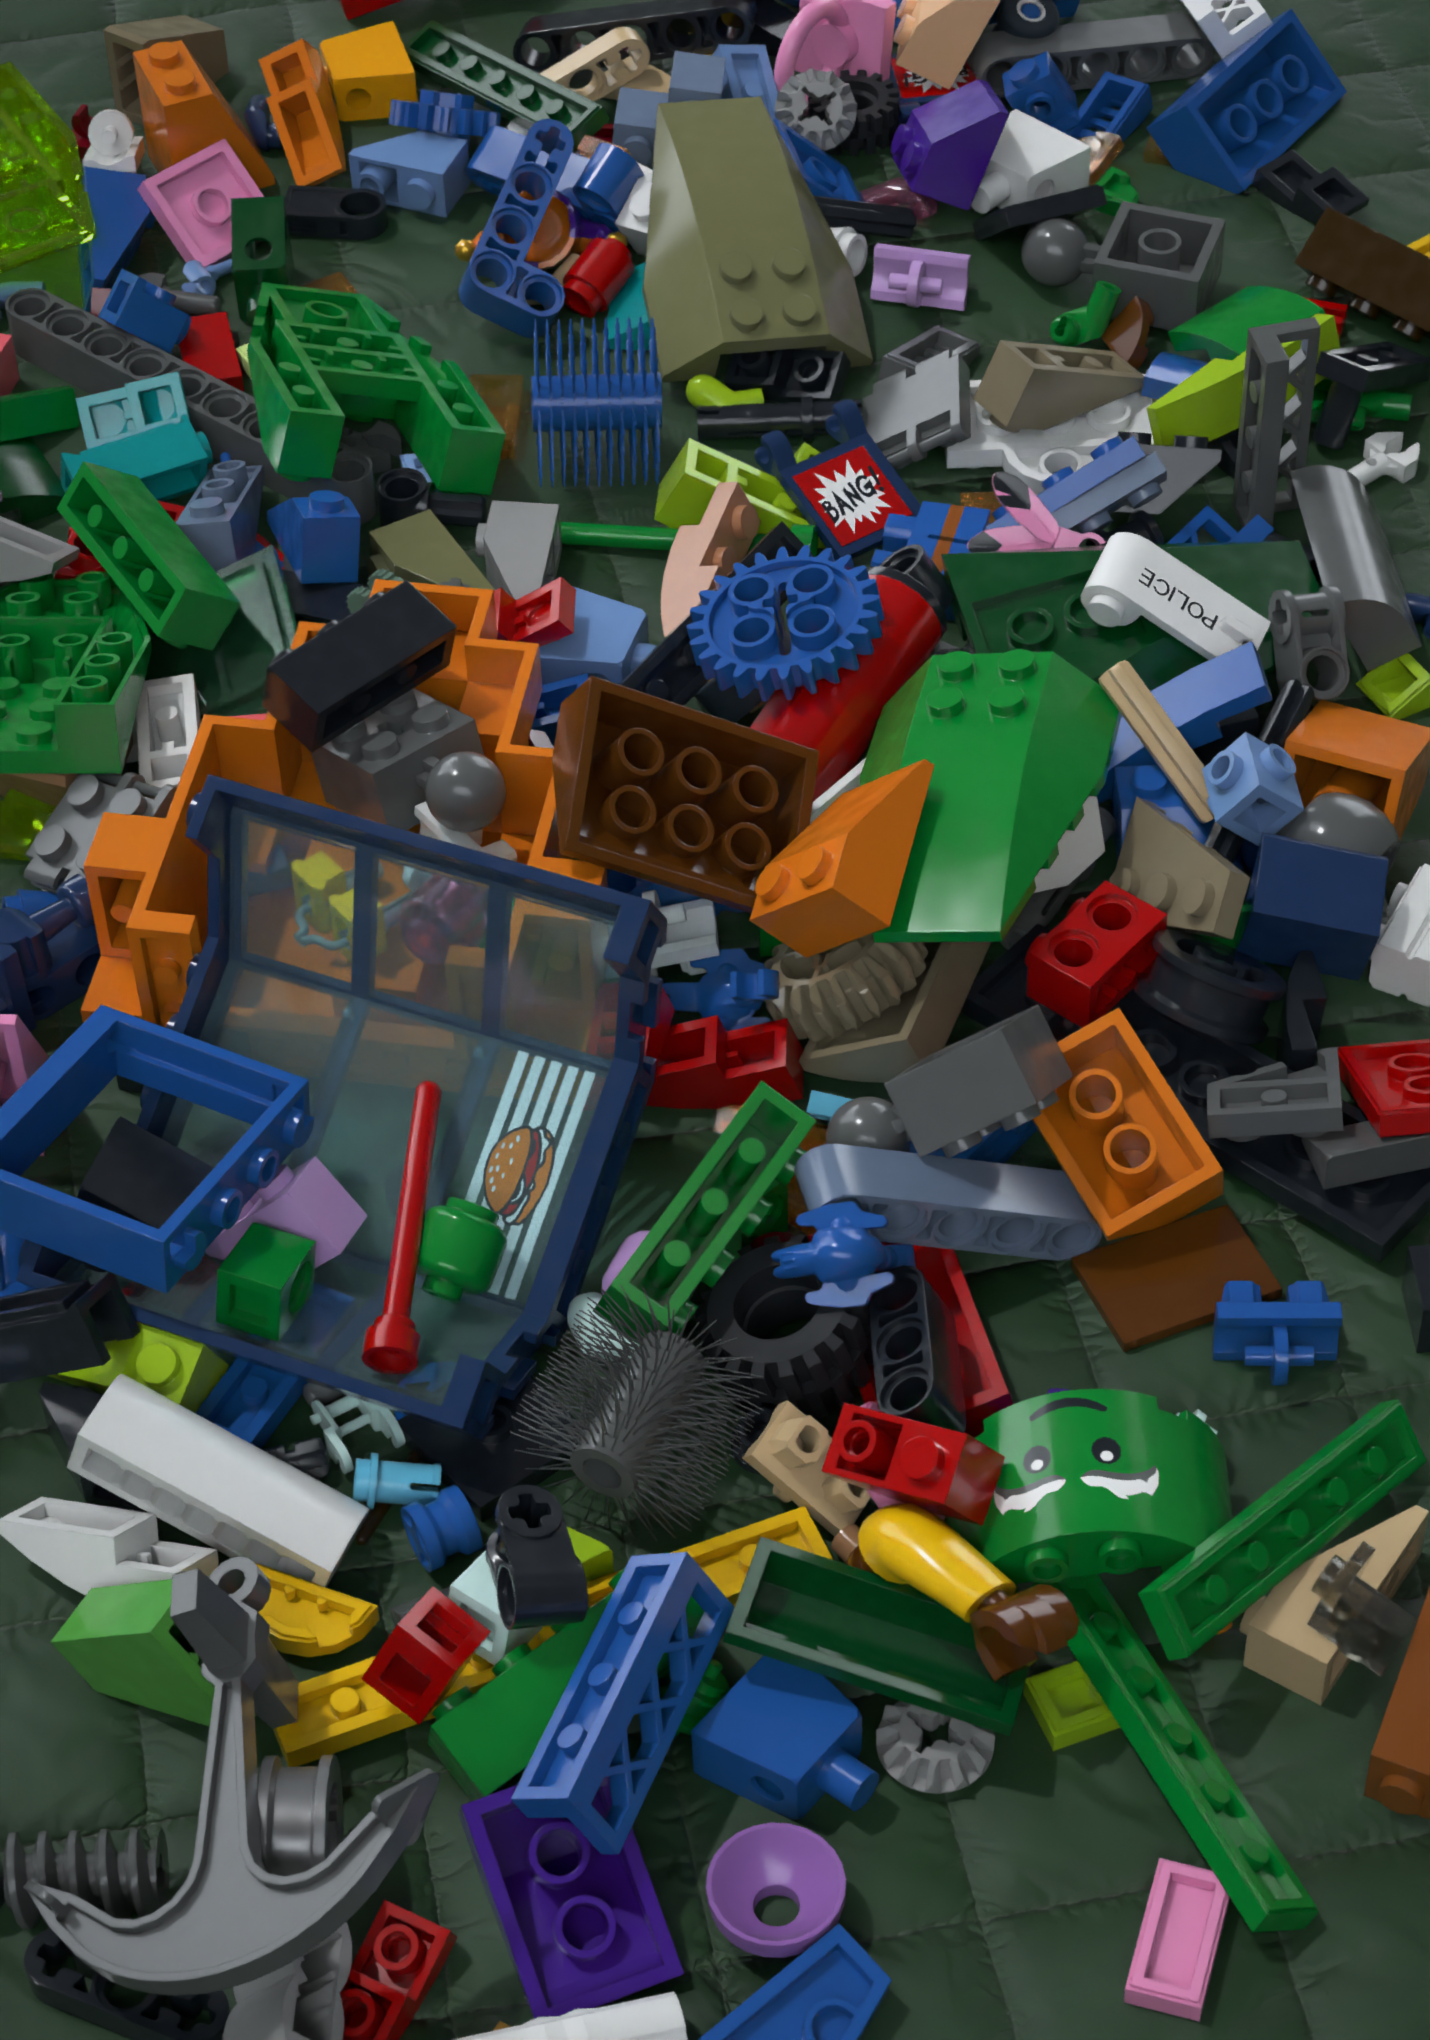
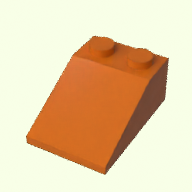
M923 759L845 792L838 797L765 866L755 885L757 896L749 921L805 958L889 927L934 764L927 759Z

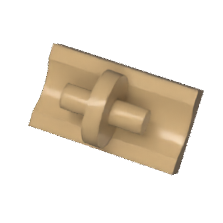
M787 1400L778 1404L765 1430L750 1446L743 1459L774 1485L773 1494L781 1501L788 1503L792 1500L799 1507L805 1506L810 1516L835 1537L843 1528L855 1523L871 1496L865 1488L832 1477L821 1471L832 1437L828 1435V1430L811 1415L806 1416Z

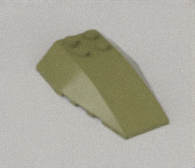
M761 97L658 103L642 292L649 326L651 327L650 319L653 316L654 327H656L657 358L661 383L688 381L698 374H708L715 377L720 355L816 347L820 351H844L851 362L850 367L871 366L873 358L852 268Z

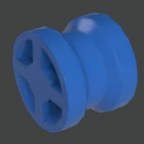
M456 1485L442 1489L438 1494L437 1500L426 1505L415 1501L401 1508V1518L408 1540L419 1562L429 1573L442 1568L447 1557L460 1552L469 1556L483 1548V1540L475 1515L464 1494Z

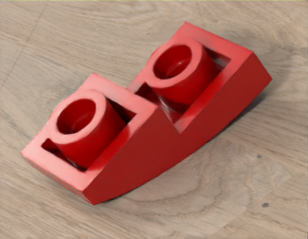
M384 1899L351 1965L348 1979L339 1992L344 2012L342 2040H399L431 1989L458 1937L451 1930Z

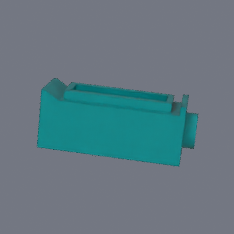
M184 413L181 414L180 423L177 424L171 422L81 451L79 455L61 453V485L66 493L82 462L86 461L138 476L156 500L164 502L197 490L207 474V465L213 462L212 450L206 435L202 431L195 432L189 418Z

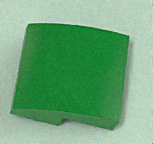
M1260 285L1247 286L1168 331L1175 352L1207 349L1211 361L1214 358L1233 360L1246 351L1248 328L1311 318L1316 313L1325 314L1324 309L1310 300L1287 290Z

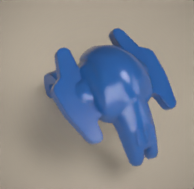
M740 948L722 949L719 956L690 961L691 967L707 971V974L701 978L700 982L662 984L666 994L670 995L669 999L675 1011L697 1012L701 1014L702 1018L718 1015L726 1031L771 1022L768 1017H752V1015L761 1007L763 1000L779 998V971L766 969L763 963L749 959L746 952Z
M852 1201L824 1205L798 1215L796 1222L799 1226L816 1228L817 1232L814 1234L812 1241L776 1250L771 1255L774 1262L780 1263V1266L773 1270V1275L776 1278L788 1279L815 1275L823 1285L820 1290L808 1292L805 1295L806 1302L811 1305L832 1308L865 1307L869 1304L874 1293L895 1282V1275L888 1271L903 1265L916 1267L913 1245L898 1244L884 1246L878 1238L868 1231L869 1229L887 1227L889 1224L887 1217L864 1212L857 1203Z

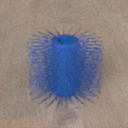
M653 316L650 319V373H647V369L645 372L646 349L644 353L642 317H639L640 323H638L639 351L637 349L639 369L637 368L638 373H634L635 359H633L631 319L628 317L626 328L627 373L623 374L621 334L618 318H616L614 353L616 369H614L615 374H610V342L605 317L603 329L604 374H599L595 318H593L591 353L593 369H591L592 374H587L585 329L582 318L580 329L581 375H576L574 337L571 319H569L568 336L569 375H563L561 329L558 318V375H552L550 336L547 319L545 336L546 376H539L538 333L535 319V376H531V409L533 432H537L540 489L542 487L541 432H548L552 488L554 483L553 432H560L561 471L563 488H565V432L571 431L572 463L575 487H577L578 472L577 431H583L582 444L587 487L589 485L590 464L588 431H593V434L595 433L594 452L598 486L600 487L602 456L600 437L601 431L606 430V458L610 487L613 477L612 430H616V433L618 431L617 451L622 486L625 471L624 436L625 430H629V457L631 458L632 482L634 486L637 463L636 430L640 432L641 429V463H643L644 485H646L649 455L647 434L649 436L648 429H652L651 442L653 437L652 456L654 455L656 485L657 481L659 483V444L661 445L659 429H662L661 376L658 373L656 327H654Z

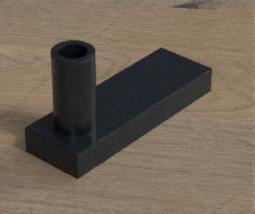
M1389 341L1321 351L1316 366V373L1331 379L1332 382L1312 439L1326 447L1344 449L1363 392L1428 381L1430 377V358Z

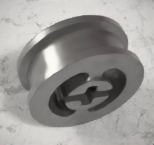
M322 1755L318 1767H283L279 1756H265L261 1764L257 1787L262 1862L266 1873L285 1877L304 1873L323 1862L344 1840L343 1794L338 1758L336 1755Z

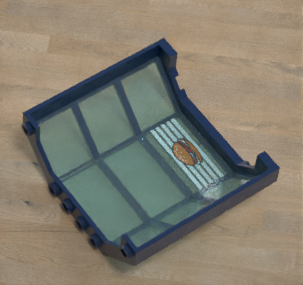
M208 774L202 791L193 797L189 805L186 817L188 828L185 837L208 855V935L202 951L194 956L188 967L186 976L188 988L180 1010L170 1018L166 1028L308 1079L310 1116L314 1117L313 1129L307 1142L301 1148H295L281 1165L287 1164L293 1170L316 1156L368 1216L341 1254L314 1269L313 1295L279 1342L216 1322L217 1271L224 1260L210 1257L206 1252L199 1265L193 1271H187L167 1294L115 1274V1277L137 1323L202 1343L210 1350L482 1440L494 1425L492 1411L499 1397L502 1396L514 1400L536 1371L537 1361L530 1359L542 1343L555 1347L568 1328L567 1311L570 1302L580 1294L655 1082L657 1059L644 1054L646 1028L655 1029L660 1023L663 979L651 976V964L657 948H661L666 942L667 918L651 900ZM430 1080L440 1086L442 1097L425 1212L433 1206L446 1205L449 1197L473 1202L498 1214L497 1225L504 1231L508 1241L489 1291L479 1295L463 1293L459 1304L444 1301L422 1291L421 1287L425 1278L416 1274L410 1319L415 1323V1330L421 1336L418 1365L415 1370L406 1374H385L370 1369L362 1361L365 1332L368 1327L374 1324V1320L383 1313L415 1090L421 1082ZM143 1086L140 1097L142 1110L136 1125L212 1167H215L252 1126V1124L152 1087ZM25 1239L19 1253L20 1271L16 1281L34 1290L89 1279L92 1285L97 1283L109 1271L103 1273L93 1271L78 1259Z

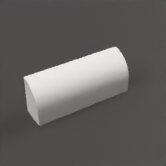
M123 1373L119 1374L110 1384L79 1431L66 1467L150 1513H156V1517L231 1558L241 1556L250 1558L255 1563L324 1587L328 1586L370 1511V1508Z

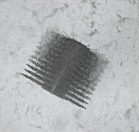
M620 1285L650 1332L646 1333L626 1296L624 1297L630 1307L629 1310L632 1318L601 1289L635 1324L637 1332L630 1328L605 1297L603 1298L623 1322L614 1316L608 1306L607 1308L610 1313L587 1297L611 1316L614 1325L589 1303L587 1304L610 1325L599 1320L590 1310L588 1311L591 1315L582 1310L579 1311L597 1320L609 1333L599 1328L591 1318L590 1320L593 1323L576 1313L577 1316L599 1329L601 1333H598L595 1328H593L595 1331L590 1330L574 1318L584 1327L573 1324L580 1330L578 1331L571 1327L578 1336L567 1330L566 1332L578 1338V1343L564 1334L562 1336L576 1344H572V1346L584 1349L587 1354L583 1353L581 1349L580 1351L575 1350L561 1339L563 1343L569 1346L562 1347L560 1345L565 1351L557 1349L561 1351L564 1357L555 1352L552 1353L571 1364L567 1365L564 1361V1364H562L550 1355L549 1357L562 1365H559V1367L570 1370L572 1374H569L568 1371H561L547 1360L549 1364L555 1367H551V1369L561 1372L573 1382L556 1375L551 1369L546 1367L549 1371L544 1370L545 1372L556 1376L568 1387L556 1382L548 1374L545 1376L539 1373L554 1382L555 1386L561 1390H557L551 1383L548 1385L535 1377L548 1386L545 1388L554 1390L558 1395L547 1392L533 1382L540 1388H537V1390L547 1393L557 1402L543 1397L534 1388L535 1392H530L542 1397L553 1408L541 1403L535 1396L532 1398L525 1394V1396L541 1404L542 1408H545L548 1412L542 1411L521 1399L532 1406L533 1410L540 1411L550 1419L534 1414L519 1404L525 1409L523 1411L532 1414L542 1423L520 1413H517L518 1415L542 1425L540 1428H548L554 1432L536 1429L511 1416L530 1427L528 1429L535 1430L544 1436L520 1429L518 1431L558 1443V1445L549 1446L510 1431L514 1435L543 1445L539 1448H550L553 1450L526 1449L563 1453L571 1456L570 1459L517 1449L515 1451L566 1461L540 1468L525 1469L573 1470L576 1474L575 1476L541 1488L561 1483L558 1485L560 1486L572 1479L579 1478L575 1484L581 1480L584 1485L568 1498L562 1506L586 1486L589 1488L580 1502L590 1489H593L595 1493L585 1520L598 1492L600 1493L598 1499L601 1494L606 1496L604 1514L607 1505L609 1530H611L609 1497L616 1498L631 1534L635 1539L624 1503L625 1498L657 1542V1539L629 1500L628 1496L631 1495L652 1530L653 1528L647 1519V1512L677 1539L643 1504L641 1496L654 1507L673 1530L674 1528L659 1510L664 1512L669 1520L672 1518L691 1532V1530L668 1514L657 1498L661 1500L665 1508L666 1504L689 1525L691 1523L670 1505L683 1511L688 1517L690 1515L700 1520L683 1510L672 1497L680 1501L686 1508L688 1506L700 1515H703L683 1502L679 1497L692 1501L703 1510L704 1508L700 1506L704 1503L702 1500L707 1502L708 1500L694 1494L685 1485L696 1489L701 1495L704 1493L713 1498L696 1487H699V1484H701L710 1491L716 1492L707 1487V1483L696 1480L692 1475L705 1479L716 1488L717 1486L712 1483L717 1481L714 1477L720 1480L722 1478L707 1472L698 1463L704 1464L713 1473H715L713 1471L715 1470L726 1476L724 1473L709 1465H712V1462H714L726 1471L729 1470L717 1463H721L720 1461L709 1458L703 1452L716 1456L728 1466L729 1464L723 1459L729 1460L726 1455L734 1458V1456L718 1449L709 1440L718 1443L726 1451L729 1449L739 1454L720 1443H725L724 1440L741 1450L740 1447L729 1441H734L733 1439L721 1436L716 1430L720 1433L728 1434L740 1444L742 1443L735 1437L740 1439L741 1437L728 1433L718 1424L730 1428L737 1435V1432L747 1436V1434L730 1427L726 1423L727 1421L721 1418L730 1421L736 1428L738 1425L749 1432L751 1431L732 1420L738 1421L739 1419L754 1428L741 1419L748 1418L755 1423L747 1415L754 1416L740 1411L730 1402L760 1414L733 1401L742 1399L764 1411L762 1408L744 1399H750L749 1397L736 1395L729 1390L755 1397L760 1396L722 1386L716 1382L727 1381L767 1395L730 1381L740 1380V1378L752 1379L753 1377L713 1374L706 1372V1368L757 1377L763 1376L709 1366L715 1363L753 1357L703 1358L700 1352L735 1340L737 1337L715 1344L721 1341L719 1339L698 1350L697 1348L704 1341L697 1347L692 1343L710 1328L717 1319L689 1342V1337L699 1324V1322L696 1324L686 1339L682 1337L693 1304L679 1336L678 1332L681 1326H679L676 1334L672 1333L675 1309H673L670 1323L669 1293H667L668 1331L660 1329L646 1291L642 1287L649 1304L654 1326L653 1331ZM613 1318L616 1320V1322L618 1323V1325L620 1326V1328L622 1329L623 1332H621V1331L618 1329V1327H617L616 1323L614 1322ZM621 1324L628 1330H630L632 1334L636 1337V1339L629 1336L625 1332ZM607 1327L615 1330L619 1339ZM580 1328L590 1331L599 1339L587 1335ZM577 1332L587 1336L596 1345L585 1341ZM609 1339L617 1341L623 1350L615 1347ZM565 1348L575 1351L587 1361L572 1355ZM611 1350L616 1351L621 1357L613 1355ZM562 1352L572 1356L582 1366L570 1361ZM708 1360H719L714 1362H708ZM601 1366L608 1367L609 1371L603 1369ZM597 1371L603 1372L607 1378L601 1377ZM584 1374L589 1375L591 1381ZM703 1375L712 1376L718 1379H708ZM706 1384L717 1386L728 1393L714 1391ZM587 1387H589V1388H594V1389H595V1392L592 1391V1390H589ZM704 1391L710 1392L714 1395H717L718 1397L708 1396ZM583 1392L589 1393L593 1399L585 1397ZM720 1394L735 1396L740 1399L726 1398ZM570 1395L575 1396L577 1402ZM557 1397L562 1399L565 1402V1404L559 1401ZM719 1402H726V1403H728L730 1406L724 1405V1404L719 1403ZM712 1403L717 1409L708 1407L706 1404ZM696 1406L702 1407L706 1413L699 1411ZM724 1407L738 1411L745 1417L735 1415ZM572 1408L580 1409L582 1413H579L573 1410ZM548 1409L554 1411L557 1414L551 1413ZM568 1413L574 1414L579 1420L572 1419ZM693 1413L700 1415L702 1418H696ZM726 1414L733 1415L738 1419L729 1418ZM555 1416L567 1419L570 1423L562 1424ZM711 1416L717 1417L719 1420H715ZM540 1418L558 1424L552 1426H562L563 1428L551 1427L549 1424H547ZM697 1425H700L705 1431L699 1430ZM684 1428L690 1429L694 1435L687 1433ZM557 1430H566L570 1435H566ZM545 1433L560 1435L569 1443L556 1440ZM680 1435H684L690 1440H683ZM714 1436L719 1437L722 1441L717 1440ZM706 1446H709V1447H711V1448H713V1449L719 1451V1452L722 1453L726 1458L716 1455L714 1452H712V1451H711L710 1449H708ZM685 1447H688L693 1453L687 1452ZM557 1448H567V1449L571 1450L572 1452H570V1451H563V1450H560V1449H557ZM671 1450L678 1451L681 1457L676 1456ZM668 1457L676 1459L678 1462H671ZM702 1458L707 1459L710 1463L705 1462ZM571 1464V1467H556ZM672 1468L677 1470L682 1476L674 1474ZM693 1468L707 1473L715 1481L705 1478ZM659 1472L665 1473L669 1479H664ZM655 1479L664 1482L671 1491L663 1489ZM690 1481L696 1482L697 1485H693ZM678 1484H681V1485L684 1486L687 1490H685V1489L679 1487ZM671 1487L677 1490L679 1494H676ZM642 1490L651 1494L659 1506L652 1502ZM659 1490H662L676 1505L660 1497L661 1493ZM633 1491L637 1493L639 1499L634 1495ZM682 1491H685V1492H687V1493H689V1494H691V1495H694V1496L697 1497L702 1503H699V1502H697V1501L692 1500V1499L689 1498L686 1494H684Z

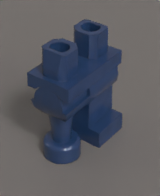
M80 874L74 875L57 888L58 901L31 915L10 907L0 909V1014L18 1015L30 1032L37 1028L35 1021L53 1015L87 993L101 956L86 878Z

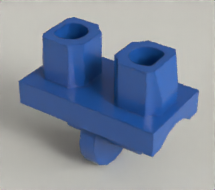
M1227 1281L1224 1284L1221 1302H1216L1212 1335L1213 1360H1244V1366H1269L1271 1385L1286 1386L1289 1366H1314V1360H1337L1338 1334L1343 1319L1341 1302L1329 1301L1322 1281H1296L1294 1284L1287 1287L1286 1302H1262L1260 1286L1253 1281Z

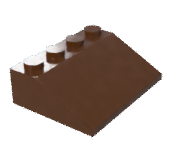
M590 676L560 705L552 757L560 854L752 913L757 896L755 885L765 866L810 825L819 751L595 676Z

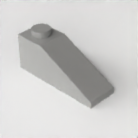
M492 500L487 523H478L475 546L476 556L485 557L487 580L495 590L501 587L517 600L556 579L562 552L559 504Z

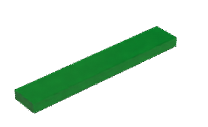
M1399 1399L1381 1402L1138 1593L1168 1660L1188 1658L1427 1462Z
M1099 1575L1068 1577L1059 1582L1044 1584L1051 1585L1061 1591L1073 1605L1079 1618L1078 1632L1071 1640L1067 1641L1068 1647L1252 1933L1305 1929L1319 1913L1316 1904ZM1033 1582V1584L1030 1587H1033L1041 1583Z

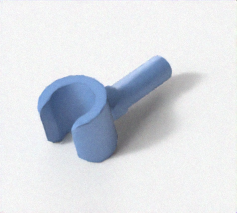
M232 258L204 267L197 260L186 262L183 267V274L190 282L182 284V290L184 292L213 295L216 290L215 280L232 273Z

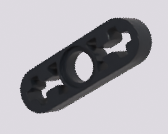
M51 1928L39 1933L29 1943L25 1951L24 1966L31 1990L39 2001L48 2006L132 2040H223L225 2024L231 2012L227 1996L223 1990L204 1994L169 1995L173 2011L165 2008L167 1995L151 1993L139 2005L128 2009H121L112 2006L107 2001L110 1990L117 1983L108 1980L91 1969ZM68 1956L74 1958L77 1972L68 1968H62L55 1977H50L47 1968L49 1963L61 1965ZM84 1977L92 1979L90 1992H88ZM202 2010L209 2011L210 2026L204 2023H197L191 2032L184 2031L181 2016L188 2019H196Z

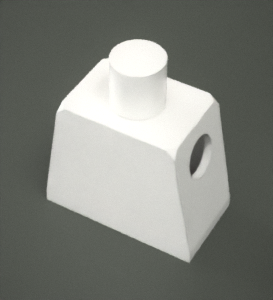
M1017 109L1009 113V118L971 207L978 213L985 214L996 206L1002 209L1007 206L1089 187L1091 146Z

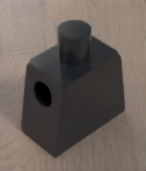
M120 1116L114 1123L84 1178L77 1198L160 1229L214 1167ZM81 1261L86 1267L93 1271L101 1273L107 1272L104 1269L98 1268L96 1266Z

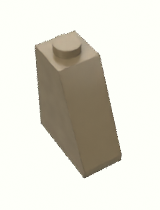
M180 15L109 25L103 30L115 109L124 113L130 121L143 125L133 52L150 48L159 42L182 40L213 83L229 72L224 29L192 17Z

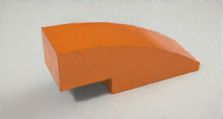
M302 38L259 59L271 94L266 100L296 185L315 186L346 171L345 151L340 124L318 50Z

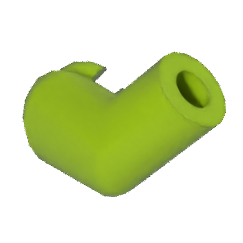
M708 374L694 376L686 386L687 399L696 409L697 405L728 406L764 403L760 387L733 391Z

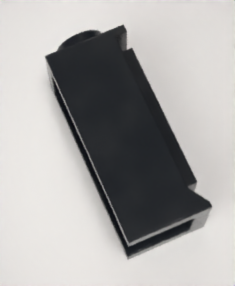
M108 1272L97 1283L92 1285L89 1279L0 1296V1384L105 1365L111 1357L104 1342L131 1339L141 1331L115 1274Z

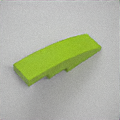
M1316 313L1312 316L1316 318L1321 327L1317 363L1321 351L1340 349L1334 315ZM1302 340L1281 343L1289 358L1301 348ZM1246 351L1233 360L1214 358L1146 408L1155 445L1173 446L1174 435L1208 437V442L1239 428ZM1316 373L1315 385L1326 377ZM1288 382L1285 403L1296 394L1297 389Z

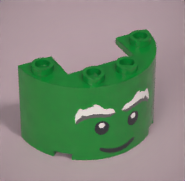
M1078 1389L1049 1393L1012 1404L983 1420L984 1432L975 1439L1003 1455L1005 1460L983 1526L946 1516L947 1524L1015 1583L1016 1590L1013 1595L1019 1593L1018 1584L1036 1582L1050 1584L1068 1577L1100 1573L1121 1575L1134 1572L1140 1568L1161 1566L1164 1573L1233 1519L1226 1456L1223 1446L1213 1430L1187 1409L1177 1416L1158 1409L1157 1397L1115 1389Z

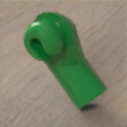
M1097 281L1088 305L1065 312L1052 321L1049 329L1052 340L1058 345L1073 347L1100 338L1108 327L1122 290L1110 282Z
M1384 390L1363 392L1350 431H1361L1365 427V417L1409 422L1413 394Z

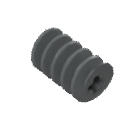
M139 1828L130 1829L124 1850L115 1849L109 1829H101L99 1831L94 1851H85L79 1830L69 1831L63 1852H55L49 1831L39 1832L33 1853H25L19 1832H10L8 1834L3 1864L4 1896L10 1912H13L17 1924L23 1930L36 1928L42 1919V1914L32 1897L23 1888L29 1880L40 1885L74 1894L103 1912L105 1909L106 1913L115 1919H131L134 1909H136L140 1918L154 1913L166 1904L169 1888V1859L163 1828L159 1832L154 1849L147 1850Z

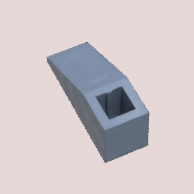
M242 460L224 461L209 469L176 521L179 528L228 587L241 586L253 566L265 475L263 465L246 466V463Z

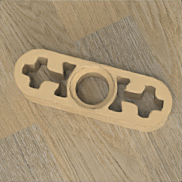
M618 27L541 72L540 75L596 102L639 76L648 66L650 51L637 31L629 27ZM628 47L630 56L621 60L619 51ZM604 60L609 70L603 72L598 62ZM585 69L593 71V77L587 86L581 89L569 87L570 80L575 73Z

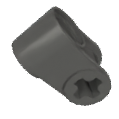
M1327 585L1321 587L1317 593L1293 595L1286 589L1273 592L1269 600L1268 620L1271 622L1269 627L1273 636L1276 668L1275 680L1279 691H1281L1284 683L1291 679H1297L1301 684L1310 685L1307 680L1306 670L1309 662L1312 661L1317 667L1319 674L1318 682L1315 688H1313L1315 696L1312 702L1329 700L1339 696L1345 690L1350 675L1345 637L1346 608L1341 591L1336 586ZM1310 612L1311 617H1303L1302 613Z

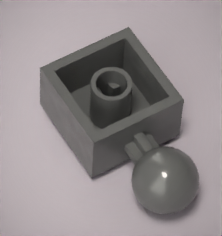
M1122 201L1102 245L1088 243L1083 231L1073 222L1063 218H1049L1038 222L1028 231L1022 243L1021 257L1027 273L1035 281L1046 286L1058 287L1069 284L1082 273L1093 275L1092 292L1097 281L1110 282L1122 290L1112 314V320L1122 312L1135 296H1138L1151 307L1154 317L1152 327L1170 331L1205 311L1222 271L1226 220Z
M415 688L311 753L327 803L347 814L403 830H408L420 823L419 819L414 815V808L416 805L426 801L433 817L446 828L458 832L478 831L490 825L498 817L506 799L504 777L496 764L484 755L475 719Z
M1037 1004L921 1059L884 1083L893 1104L877 1097H860L848 1101L831 1117L826 1131V1144H844L909 1152L912 1141L919 1157L942 1148L946 1158H949L983 1141L982 1137L1000 1127H1003L1004 1131H1008L1042 1114L1040 1110L1060 1100L1055 1090L1071 1079L1073 1074Z

